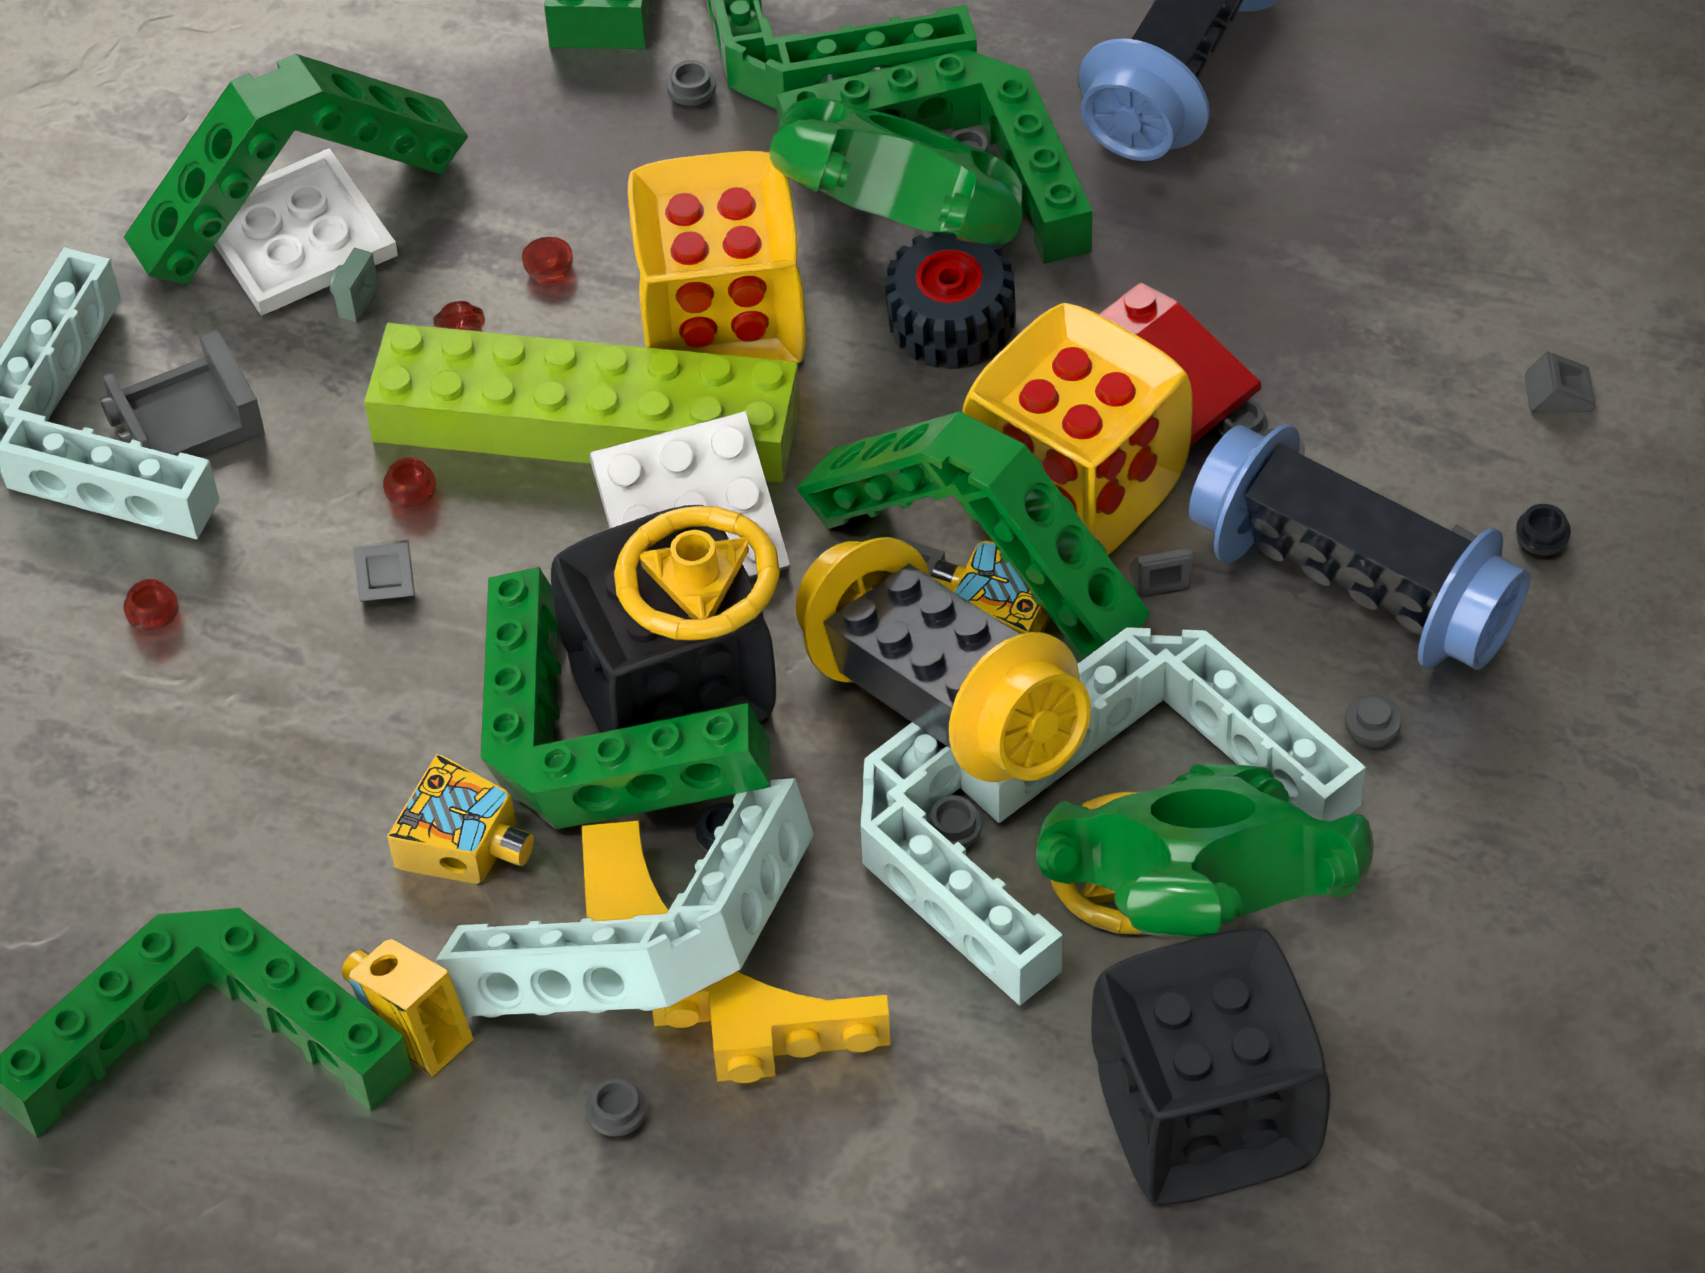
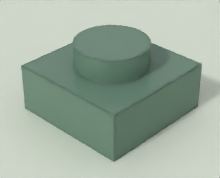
M354 247L345 263L337 266L334 270L330 282V291L335 298L338 317L357 322L377 291L379 284L372 252Z

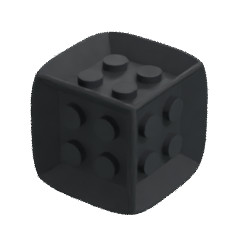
M684 505L670 508L604 530L567 547L553 559L551 587L559 634L568 652L575 681L600 733L749 703L758 721L761 722L774 709L777 696L775 659L772 638L764 620L763 611L755 619L733 633L706 640H675L651 633L635 622L625 611L616 595L614 570L617 559L627 540L638 528L660 514L679 508L704 505ZM705 526L690 527L674 531L649 547L646 551L670 548L672 541L677 535L690 530L704 531L710 534L714 541L728 540L729 538L724 531ZM639 560L636 571L639 594L642 599L656 611L684 619H691L641 567ZM743 564L714 616L720 615L746 598L754 586Z
M1266 929L1230 930L1183 941L1134 955L1101 972L1093 989L1091 1017L1092 1046L1098 1062L1099 1079L1111 1119L1131 1171L1140 1189L1151 1203L1172 1204L1187 1202L1258 1184L1295 1171L1318 1156L1325 1141L1330 1109V1085L1326 1073L1324 1055L1313 1020L1289 963L1277 941Z

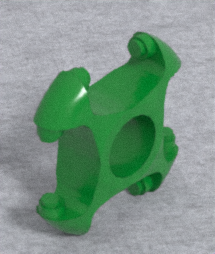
M824 98L804 99L791 104L782 114L779 122V131L774 135L770 145V160L774 168L816 193L819 189L851 207L886 217L919 230L948 235L956 234V240L1003 245L1011 241L1020 229L1022 222L1020 205L1022 198L1021 181L1007 163L981 148L962 143L942 132L907 119L865 110L836 100Z
M1194 764L1189 773L1178 776L1169 786L1126 795L1095 809H1088L1080 804H1072L1069 801H1061L1042 822L1036 841V860L1042 874L1054 882L1065 884L1076 882L1092 883L1115 891L1114 900L1119 911L1129 918L1133 928L1144 934L1195 939L1216 934L1220 925L1229 923L1236 917L1285 901L1313 895H1331L1336 898L1347 897L1361 885L1368 872L1373 857L1374 841L1369 821L1363 815L1350 814L1332 821L1319 820L1289 803L1288 791L1282 782L1276 780L1273 773L1266 767L1234 764Z

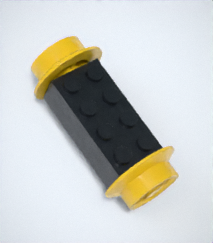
M889 537L875 538L864 542H843L822 553L805 573L796 596V617L803 631L806 652L813 665L824 675L834 680L856 683L951 748L958 765L972 777L985 782H1002L1013 778L1025 781L1042 779L1064 766L1081 745L1090 722L1091 701L1086 687L1080 681L1076 659L1068 646L1056 637L1046 633L1028 632L1019 634L930 577L925 560L911 545Z

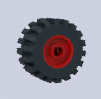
M932 232V236L925 238L922 234L913 238L911 247L903 245L896 252L897 260H890L887 267L888 277H885L888 324L890 333H894L895 343L900 349L906 346L909 357L916 361L921 355H924L926 365L937 367L939 360L947 361V369L959 368L958 361L967 360L969 366L980 363L981 354H985L989 358L998 352V343L1006 345L1011 337L1010 328H1015L1016 301L1012 263L1008 255L1002 256V247L999 245L956 240V234L948 235Z

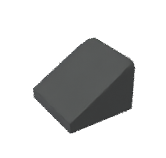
M1547 351L1525 373L1529 409L1532 412H1591L1596 407L1588 366Z
M1191 548L1140 556L1130 563V573L1138 596L1190 587L1192 568Z

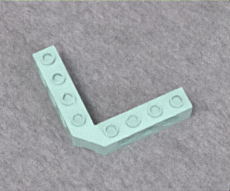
M64 247L0 349V474L6 488L198 539L220 500L208 459L181 452L178 456L145 448L140 441L132 440L130 443L96 435L94 429L84 427L81 431L48 422V419L121 301L109 258Z
M1126 628L1077 664L1080 681L1086 687L1090 696V722L1081 745L1070 760L1059 770L1045 778L1033 781L1013 778L1002 782H985L972 777L961 768V789L994 820L1000 823L1164 700L1237 765L1258 766L1269 769L1273 773L1274 778L1282 782L1288 791V802L1316 819L1336 820L1350 815L1360 807L1366 769L1361 762L1207 631L1182 630V636L1150 635L1151 628Z
M912 722L864 759L863 803L861 808L862 863L1021 1006L1062 972L1063 934L1039 913L1033 916L1006 892V884L998 877L995 880L991 879L966 856V848L959 842L953 845L927 822L926 814L935 802L945 796L952 795L961 787V767L955 760L951 748Z
M796 779L771 780V787L736 794L733 799L734 808L723 826L716 828L714 832L716 839L705 858L698 860L695 864L696 873L685 892L677 895L667 914L634 916L633 919L593 921V918H584L580 922L541 924V921H530L528 925L490 927L489 924L458 925L438 955L436 962L449 972L465 1016L483 1015L488 1018H494L504 1014L535 1013L537 1015H549L555 1012L571 1011L600 1013L606 1010L617 1009L651 1011L662 1007H669L740 970L814 836Z

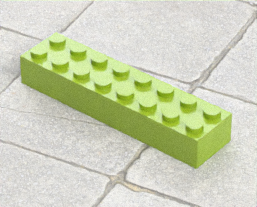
M387 323L364 404L372 442L591 464L590 452L746 411L765 480L768 482L784 483L800 406L798 362Z

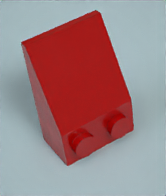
M1141 282L1099 314L1162 350L1185 370L1191 383L1193 399L1190 446L1261 390L1260 380L1179 302Z

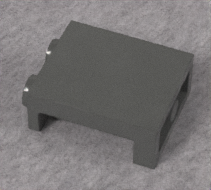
M219 329L199 336L204 355L203 358L124 389L120 388L113 373L103 376L107 396L100 398V402L110 426L114 427L120 424L124 432L118 434L120 441L130 443L132 440L142 442L145 448L178 456L181 452L202 458L265 433L257 398Z

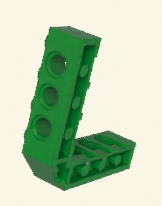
M706 0L728 87L776 110V94L963 49L977 53V37L967 5L939 9L937 14L901 20L899 16L891 17L889 22L853 28L851 24L841 26V30L803 36V33L773 37L768 17L762 16L761 0Z
M963 49L776 94L778 130L782 114L791 104L813 98L846 102L849 105L865 110L907 119L937 131L949 128L956 131L982 124L990 144H996L1002 160L1015 171L1021 181L1022 198L1020 205L1022 214H1027L1034 229V243L1043 264L1092 252L1093 210L1029 71L974 51Z
M293 54L277 61L278 69L256 79L253 78L251 73H248L229 82L124 235V239L148 276L187 285L294 131L439 174L443 173L469 136L440 99L306 56Z
M960 411L832 448L796 487L827 529L844 525L851 517L863 514L874 517L885 508L899 505L904 509L919 499L932 496L934 500H939L955 495L973 521L977 520L999 548L1001 551L999 555L1004 562L1011 564L1033 593L1031 597L1035 603L1042 605L1063 633V640L1080 662L1124 629L1140 628L1151 614L1138 597L1135 587L1123 577L1107 555L1103 544L1094 538L1077 515L1073 504L1062 495L1045 472L1041 461L1030 452L1027 446Z
M540 567L488 578L480 757L499 785L520 804L522 802L537 812L542 820L555 829H561L771 787L770 739L749 703L554 742V720L560 719V709L555 703L556 675L561 674V664L556 658L557 631L559 630L551 584Z
M241 908L164 913L153 917L0 1054V1107L38 1138L63 1115L62 1108L94 1079L97 1082L102 1080L107 1075L105 1069L136 1041L140 1043L145 1041L150 1036L148 1030L179 1002L183 1005L188 1002L207 983L213 985L230 1000L233 1001L236 998L241 1000L262 1017L265 1028L272 1033L276 1030L280 1031L303 1050L305 1059L313 1066L319 1062L344 1082L348 1094L370 1111L377 1107L412 1073V1067L405 1038L401 1033Z

